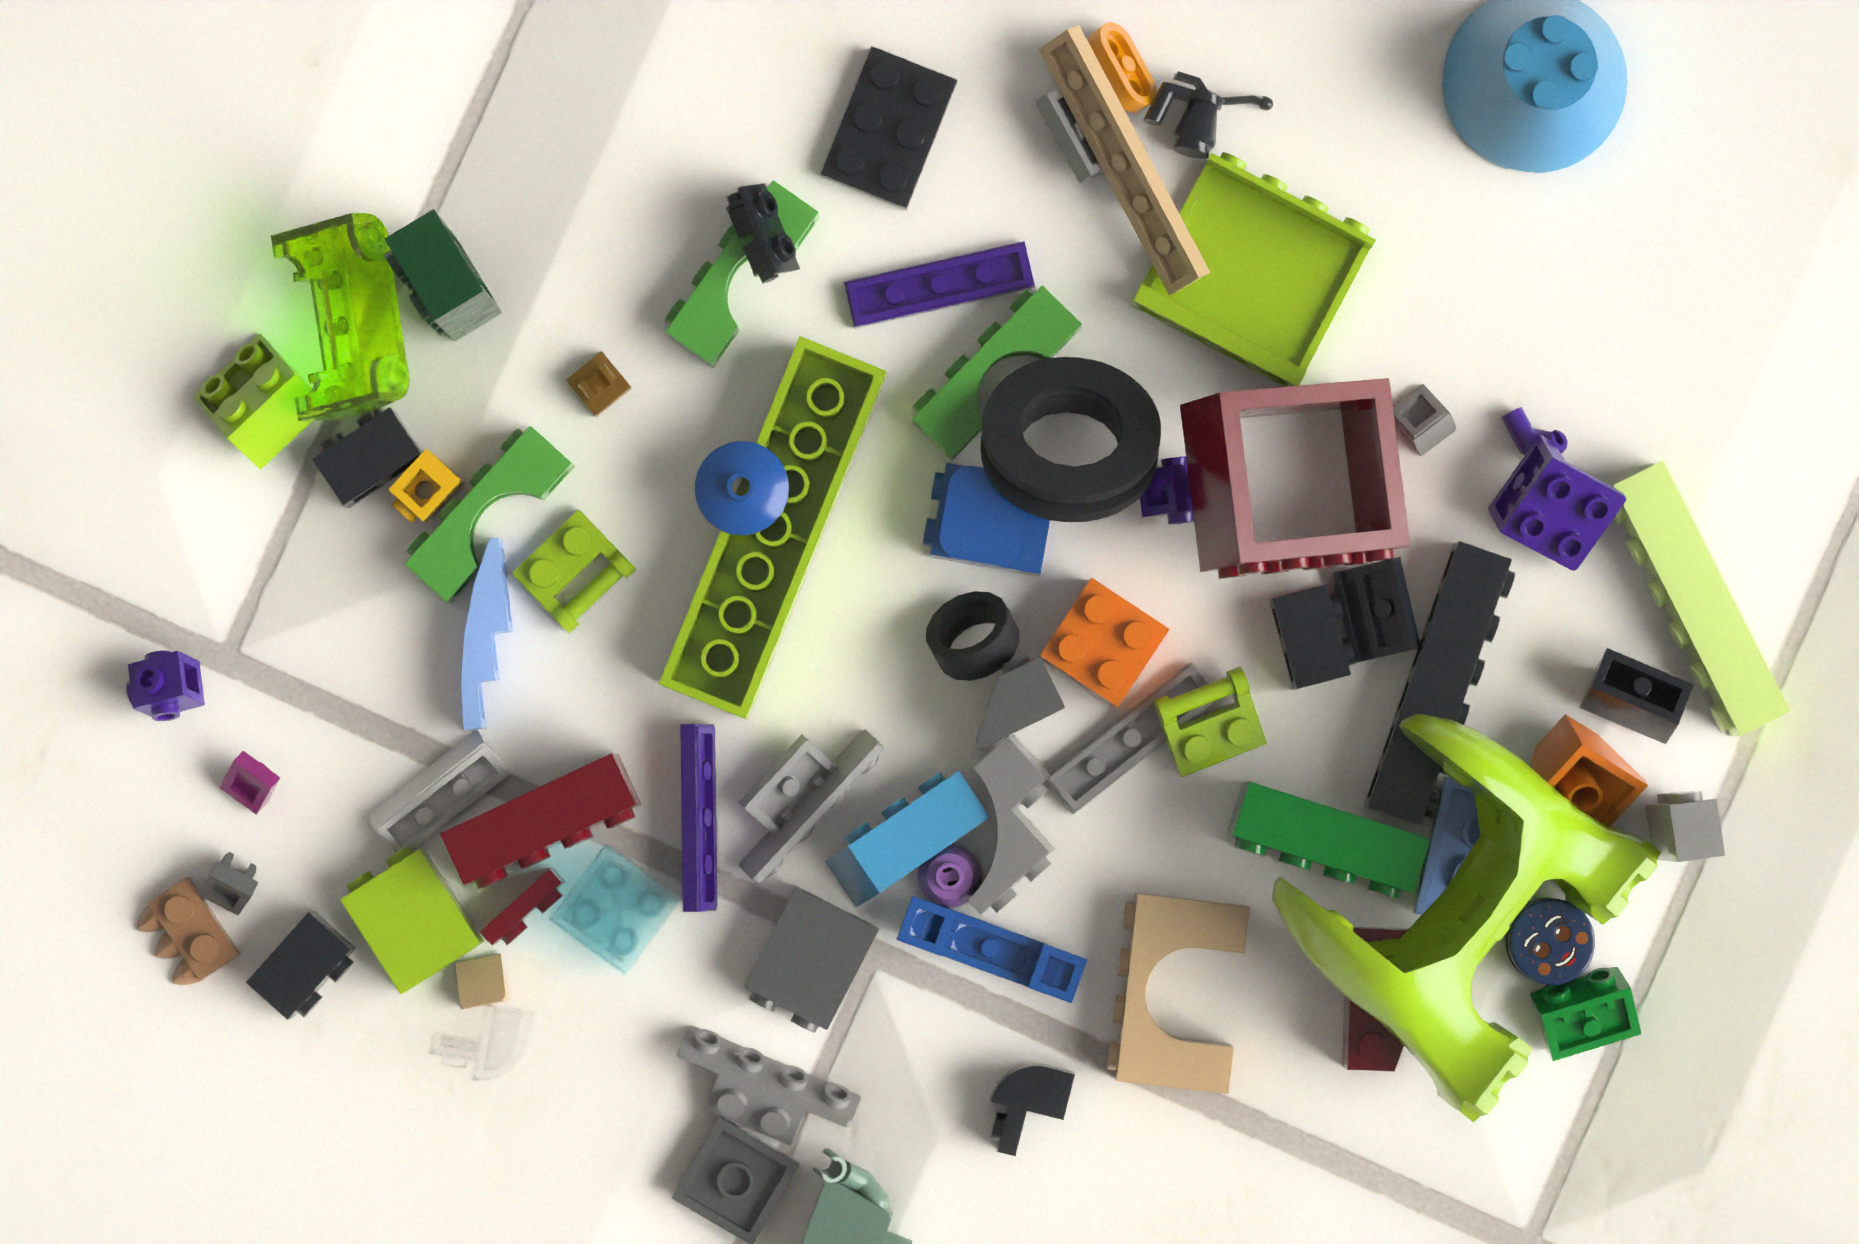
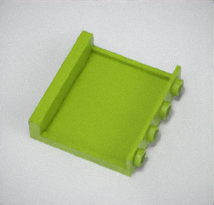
M1222 152L1220 157L1211 153L1179 213L1210 273L1183 290L1169 296L1152 264L1131 306L1284 387L1299 386L1376 239L1368 235L1370 229L1359 221L1345 217L1342 222L1327 214L1329 207L1321 201L1304 195L1303 199L1300 200L1285 192L1288 186L1281 180L1268 174H1263L1259 178L1245 171L1247 164L1241 159L1226 152Z

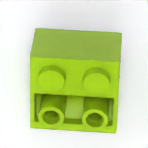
M261 333L251 342L243 345L236 353V356L216 375L208 378L202 388L193 396L225 437L260 470L328 407L310 384Z

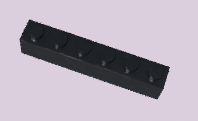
M1461 541L1453 544L1420 639L1421 648L1416 651L1366 796L1364 807L1416 825H1421L1424 817L1432 818L1440 796V792L1433 789L1439 773H1445L1443 768L1414 744L1399 726L1404 719L1414 714L1434 716L1465 724L1470 709V704L1464 703L1469 685L1477 686L1485 665V660L1479 658L1484 641L1490 643L1493 641L1500 622V616L1494 614L1499 597L1506 599L1514 582L1515 572L1509 570L1512 559Z

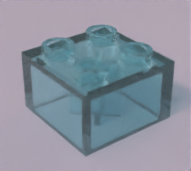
M605 843L549 920L623 975H627L676 910L683 897L610 843Z

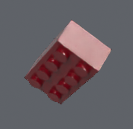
M611 753L440 833V836L463 885L476 883L478 889H481L509 877L505 869L509 866L519 863L521 869L550 858L551 855L548 848L556 844L562 843L564 849H569L594 837L590 829L603 822L607 829H611L635 818L633 808L642 805L619 754Z

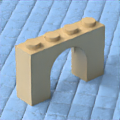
M1135 893L1134 902H1126L1123 930H1131L1129 949H1120L1118 976L1126 977L1124 996L1115 995L1112 1023H1120L1119 1041H1110L1107 1069L1115 1070L1114 1078L1116 1081L1229 1094L1234 1047L1230 1044L1176 1038L1165 1033L1152 1020L1147 1009L1145 994L1147 981L1154 967L1160 960L1174 951L1185 948H1201L1245 953L1249 906Z

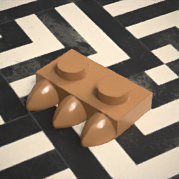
M190 877L184 878L147 903L148 906L140 915L136 928L141 932H155L165 929L166 932L157 943L154 956L162 959L175 958L181 955L184 957L176 967L172 978V983L178 985H190L200 982L241 954L205 899L197 895L199 890Z

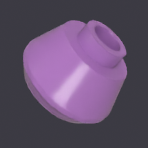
M951 844L919 866L918 883L924 896L935 904L947 908L962 906L969 902L968 900L980 887V865L969 850L959 845ZM948 867H951V868H952L951 871H948V872H945V873L943 872V870H944L945 868H948ZM951 881H957L956 884L952 886L948 885V883Z

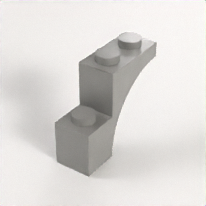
M1015 735L1007 736L974 767V770L983 780L992 798L998 828L997 847L991 868L981 886L968 900L979 914L986 912L990 908L998 913L1017 896L1012 888L1023 877L1026 876L1032 882L1052 864L1046 856L1055 848L1018 808L1021 803L1027 809L1036 803L1048 791L1043 783L1051 775Z

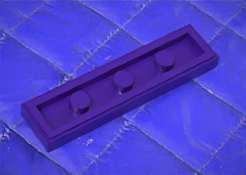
M1025 241L844 282L854 329L1020 292L1027 288H1035Z
M680 724L683 912L716 911V908H718L715 727L714 724Z

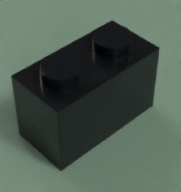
M380 406L370 410L356 421L359 428L345 437L341 432L331 436L318 446L321 453L312 459L342 505L347 508H351L405 472L423 452L396 411L391 407L382 411Z
M1326 584L1269 600L1293 690L1351 675L1349 666L1356 664L1349 637L1342 639L1337 621L1344 619L1337 592L1330 594Z
M1607 648L1593 672L1579 708L1666 745L1680 723L1694 684Z
M311 911L304 916L246 983L287 1020L294 1018L298 1013L305 1018L322 1000L323 997L318 991L330 978L336 983L354 964V961L349 956L356 947L316 911Z

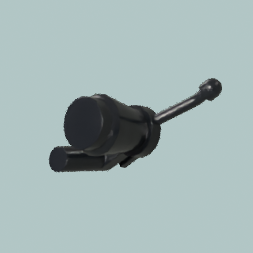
M1178 71L1174 74L1173 80L1193 85L1196 90L1169 82H1162L1143 121L1152 125H1161L1174 98L1187 102L1188 105L1173 134L1175 139L1173 150L1187 157L1207 159L1209 158L1210 150L1216 144L1217 111L1221 110L1222 105L1252 103L1258 105L1259 109L1268 111L1273 107V100L1267 96L1260 98L1253 95L1221 97L1215 92L1208 90L1201 78Z

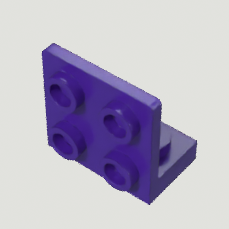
M1539 434L1487 509L1500 533L1575 571L1624 505L1626 497L1623 492L1567 463L1555 442Z

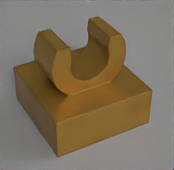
M602 351L566 379L568 384L596 417L632 389Z

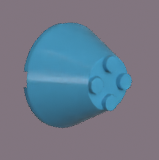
M1489 0L1476 9L1462 23L1454 35L1446 53L1442 93L1448 116L1463 141L1479 156L1504 169L1535 172V174L1548 173L1568 168L1582 161L1598 149L1609 137L1624 108L1628 82L1627 68L1621 46L1609 25L1598 13L1580 0Z

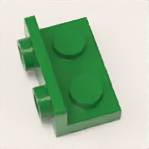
M1619 967L1594 969L1586 976L1576 978L1568 983L1546 985L1543 989L1530 993L1532 1004L1539 1015L1547 1052L1552 1062L1642 1034L1631 987Z

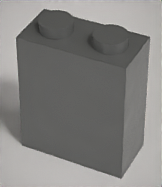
M796 886L744 988L752 992L749 1000L774 1012L777 1005L794 1013L790 1020L791 1022L812 1033H816L818 1027L828 1030L879 928Z

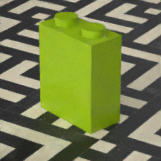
M410 846L403 848L385 861L390 868L376 877H373L371 872L368 871L347 884L346 887L350 893L340 899L400 995L408 992L484 943V940L426 849L420 848L413 852Z

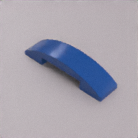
M913 895L896 940L947 957L1071 1004L1088 960Z

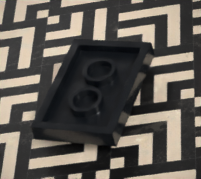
M871 46L821 171V177L907 211L958 80Z

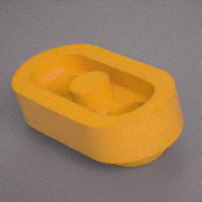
M1105 23L1090 34L1088 43L1123 109L1131 113H1138L1151 105L1157 93L1155 82L1129 34L1116 23Z

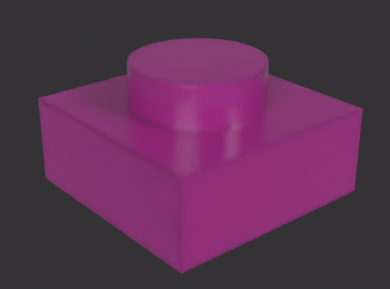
M242 751L232 762L219 788L257 815L269 801L281 777L272 772L265 764Z

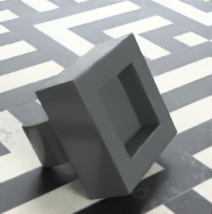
M228 852L221 862H215L203 880L197 895L239 916L251 899L259 882L252 879L256 873V865L251 863L244 874L230 867L234 854Z

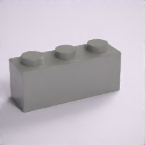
M1702 790L1677 791L1657 794L1658 803L1645 805L1650 842L1661 852L1657 861L1684 862L1725 856L1717 799H1703Z

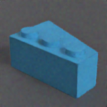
M957 771L947 779L939 772L918 787L922 793L921 797L910 804L905 797H902L881 812L885 818L884 822L874 829L867 822L844 837L849 846L825 861L856 908L887 889L990 818L960 771Z

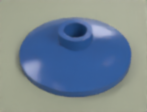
M748 441L730 442L713 450L700 465L695 479V497L701 513L714 527L734 535H750L768 528L783 512L789 494L788 477L785 468L777 456L764 446ZM739 478H744L750 483L749 492L743 496H738L732 491L733 482Z

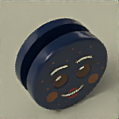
M1539 898L1529 901L1509 925L1510 929L1505 934L1504 940L1508 959L1517 972L1531 981L1545 985L1565 984L1580 976L1587 969L1593 958L1596 943L1593 926L1586 914L1572 903L1556 898Z

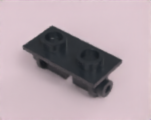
M765 183L741 186L738 188V192L726 197L729 203L726 211L730 216L738 238H744L753 233L756 239L742 247L754 277H759L761 283L765 284L779 278L778 274L800 269L795 257V245L785 233L777 214V202L774 196L767 190Z

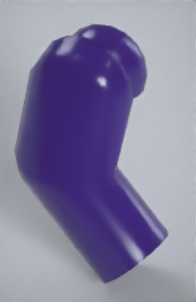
M1522 407L1501 417L1518 451L1523 455L1527 453L1539 434L1555 442L1561 454L1568 446L1567 438L1561 431L1553 430L1550 432L1533 428Z

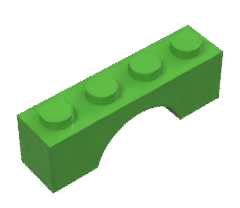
M772 180L767 190L774 196L777 202V214L785 233L791 238L797 251L820 219L819 212ZM733 224L728 228L718 244L723 251L714 264L706 261L694 276L691 284L696 289L687 302L679 299L664 320L669 324L665 331L667 336L712 368L715 367L740 331L729 310L728 292L735 273L748 261L742 247L756 240L753 233L744 238H738Z
M1043 285L1035 293L1027 288L1009 307L1014 312L1003 326L995 321L978 338L977 342L982 347L970 360L964 354L959 357L944 374L950 380L937 393L932 388L928 389L912 406L917 412L912 418V423L951 461L982 431L983 419L978 407L977 394L985 374L998 362L1013 356H1032L1042 360L1053 358L1081 329L1082 323Z
M531 425L525 432L520 428L516 429L506 439L500 448L505 454L493 467L488 462L484 464L469 481L474 488L462 501L457 497L452 499L438 515L442 523L431 535L424 531L406 551L411 557L404 564L444 601L450 604L478 573L480 564L474 550V534L482 514L492 504L509 496L526 495L545 501L576 467Z

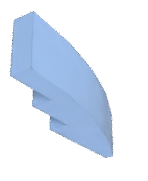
M489 538L474 582L464 631L461 697L463 730L466 731L487 729L482 682L500 680L495 634L513 632L503 540L500 538Z

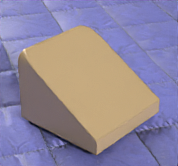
M502 954L455 963L461 1010L510 1000Z

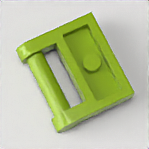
M578 509L521 563L512 574L570 634L579 625L577 620L623 576L627 579L637 569ZM603 554L611 563L563 607L556 597L597 557Z
M1240 666L1226 671L1227 676L1181 695L1170 699L1165 695L1153 700L1175 769L1180 777H1185L1267 744L1250 694L1247 677ZM1233 694L1235 703L1178 725V715Z

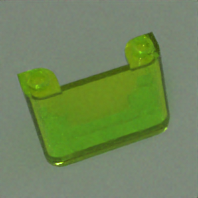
M349 213L271 235L274 259L286 258L291 261L297 269V272L293 273L294 282H310L321 351L323 371L308 374L309 384H313L312 390L306 395L295 398L298 421L348 420L394 403L407 394L410 376L407 367L394 273L384 257V254L390 251L384 239L389 235L382 221L373 214Z

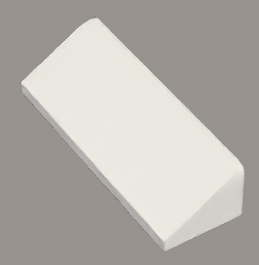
M475 730L371 810L367 817L374 830L395 853L407 846H410L413 851L507 778L511 772L480 732Z

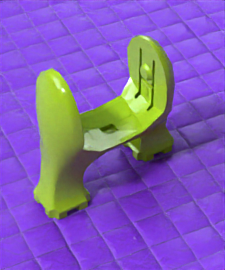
M1414 714L1401 722L1399 727L1404 734L1425 754L1443 768L1445 774L1475 794L1480 837L1445 891L1401 938L1373 942L1364 941L1353 932V925L1333 909L1326 911L1282 877H1278L1274 882L1272 901L1288 931L1305 956L1340 993L1377 1019L1397 1037L1426 1070L1437 1089V1095L1474 1123L1479 1117L1488 1115L1498 1103V1094L1502 1086L1510 1079L1517 1078L1529 1063L1528 1056L1532 1050L1523 1040L1496 1022L1488 1023L1483 1020L1474 1009L1471 998V982L1478 964L1493 945L1500 941L1510 929L1509 925L1544 881L1553 879L1564 892L1565 901L1572 903L1596 922L1604 925L1611 918H1617L1629 903L1628 896L1631 890L1639 882L1646 881L1658 867L1657 859L1661 852L1647 840L1624 829H1618L1598 822L1586 813L1578 810L1519 756L1477 730L1453 720Z

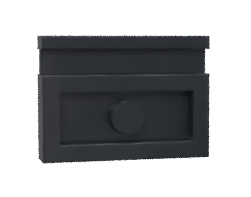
M1400 557L1333 573L1337 594L1343 610L1347 637L1351 641L1356 663L1421 648Z

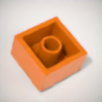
M1091 577L1039 657L1109 705L1118 708L1170 629Z

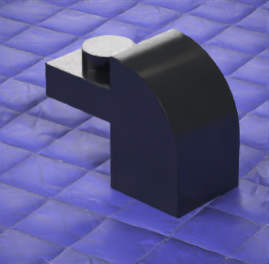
M1029 1063L1015 1067L1001 1077L990 1096L991 1102L1007 1106L1005 1113L996 1112L990 1139L998 1141L997 1152L1016 1157L1027 1111L1064 1120L1075 1077L1073 1071L1041 1063Z

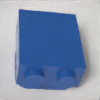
M946 463L945 473L935 472L931 500L939 501L936 519L927 518L922 544L931 547L930 557L1039 577L1050 520L1027 513L1010 503L994 488L982 467Z

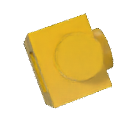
M425 449L388 489L397 497L391 505L411 523L417 517L423 522L428 523L454 493L462 488L465 482L431 451ZM425 482L431 483L434 489L433 495L428 499H420L417 494L419 485Z

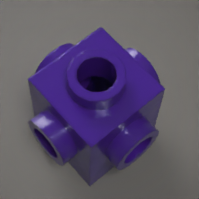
M1186 456L1161 459L1162 467L1156 468L1151 484L1140 497L1142 518L1167 516L1168 525L1194 522Z
M160 650L147 653L144 656L145 660L128 664L129 681L126 685L128 699L133 709L152 717V720H174L180 717V712L205 705L200 661L178 650L174 652Z

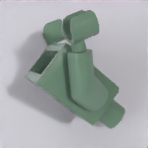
M825 1148L822 1152L831 1158L832 1161L830 1166L824 1170L813 1167V1171L824 1179L825 1182L801 1244H912L913 1240L887 1231L893 1211L888 1208L889 1196L869 1171L844 1160L833 1150Z

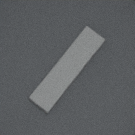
M1189 663L1049 773L1051 777L1047 782L1072 814L1080 810L1166 742L1153 700L1165 695L1170 699L1206 685L1207 682L1193 664ZM1218 700L1178 715V725L1195 719Z

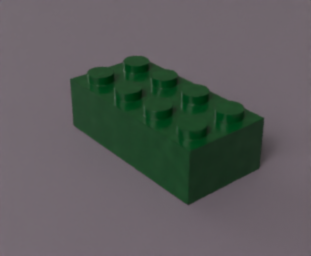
M434 209L384 238L391 251L384 254L385 259L397 278L401 279L402 283L410 291L412 290L413 293L409 295V298L421 318L429 326L431 325L439 336L447 333L454 341H457L502 313L456 235Z

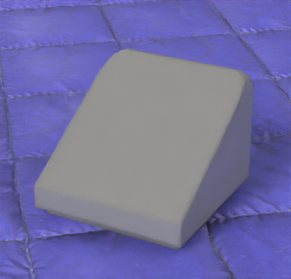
M1424 384L1393 406L1396 426L1421 456L1456 430L1451 413Z

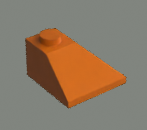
M1566 714L1537 744L1530 762V767L1562 796L1566 797L1578 810L1586 813L1596 821L1609 826L1648 787L1646 780L1598 734Z

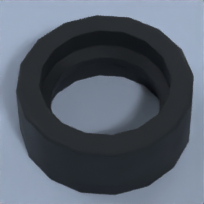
M973 591L958 595L947 601L932 615L926 628V643L944 674L955 680L973 681L986 678L1003 668V664L1013 658L1020 643L1019 628L1002 598L991 592ZM983 623L995 624L992 632L974 646L963 649L950 648L953 641L968 628Z

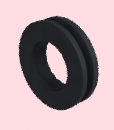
M1080 357L1043 359L1013 371L992 391L983 413L980 448L981 461L984 471L994 488L1010 503L1023 511L1044 519L1060 522L1099 520L1128 508L1148 489L1157 468L1161 440V421L1157 407L1148 392L1125 372L1106 363ZM1068 412L1087 415L1103 423L1116 437L1118 445L1110 455L1095 463L1070 466L1053 463L1036 454L1025 442L1023 433L1032 423L1047 415Z

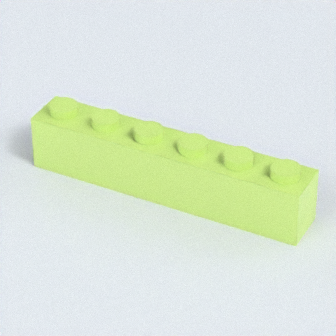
M1662 460L1612 485V487L1623 492L1626 497V502L1613 520L1616 524L1623 522L1631 538L1626 541L1630 555L1638 566L1645 565L1652 579L1647 582L1649 592L1658 607L1665 605L1673 621L1668 624V628L1675 643L1680 649L1687 648L1694 664L1689 666L1694 681L1700 690L1707 689L1715 703V706L1711 707L1710 710L1719 729L1722 732L1728 730L1731 737H1738L1790 712L1664 461Z

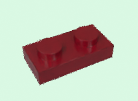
M554 868L549 869L486 925L480 933L492 946L501 940L508 946L528 928L523 921L536 908L544 914L563 897L558 889L566 881Z

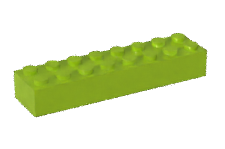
M799 336L756 442L774 453L785 468L789 483L786 506L772 525L758 533L734 535L720 531L659 685L746 720L749 719L886 380V370ZM741 479L736 495L743 496L749 492L750 483L748 480Z

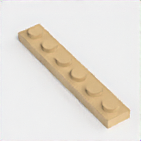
M1079 25L1067 29L1038 50L1170 296L1206 276L1210 271Z

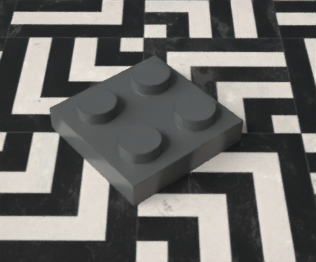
M719 1116L672 1199L748 1244H754L798 1169L800 1162Z

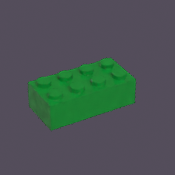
M1250 781L1242 782L1226 835L1236 838L1235 848L1264 856L1266 848L1281 852L1278 859L1279 862L1306 870L1310 869L1313 862L1325 866L1323 876L1354 884L1356 877H1360L1370 881L1368 890L1398 899L1402 891L1414 893L1431 840Z

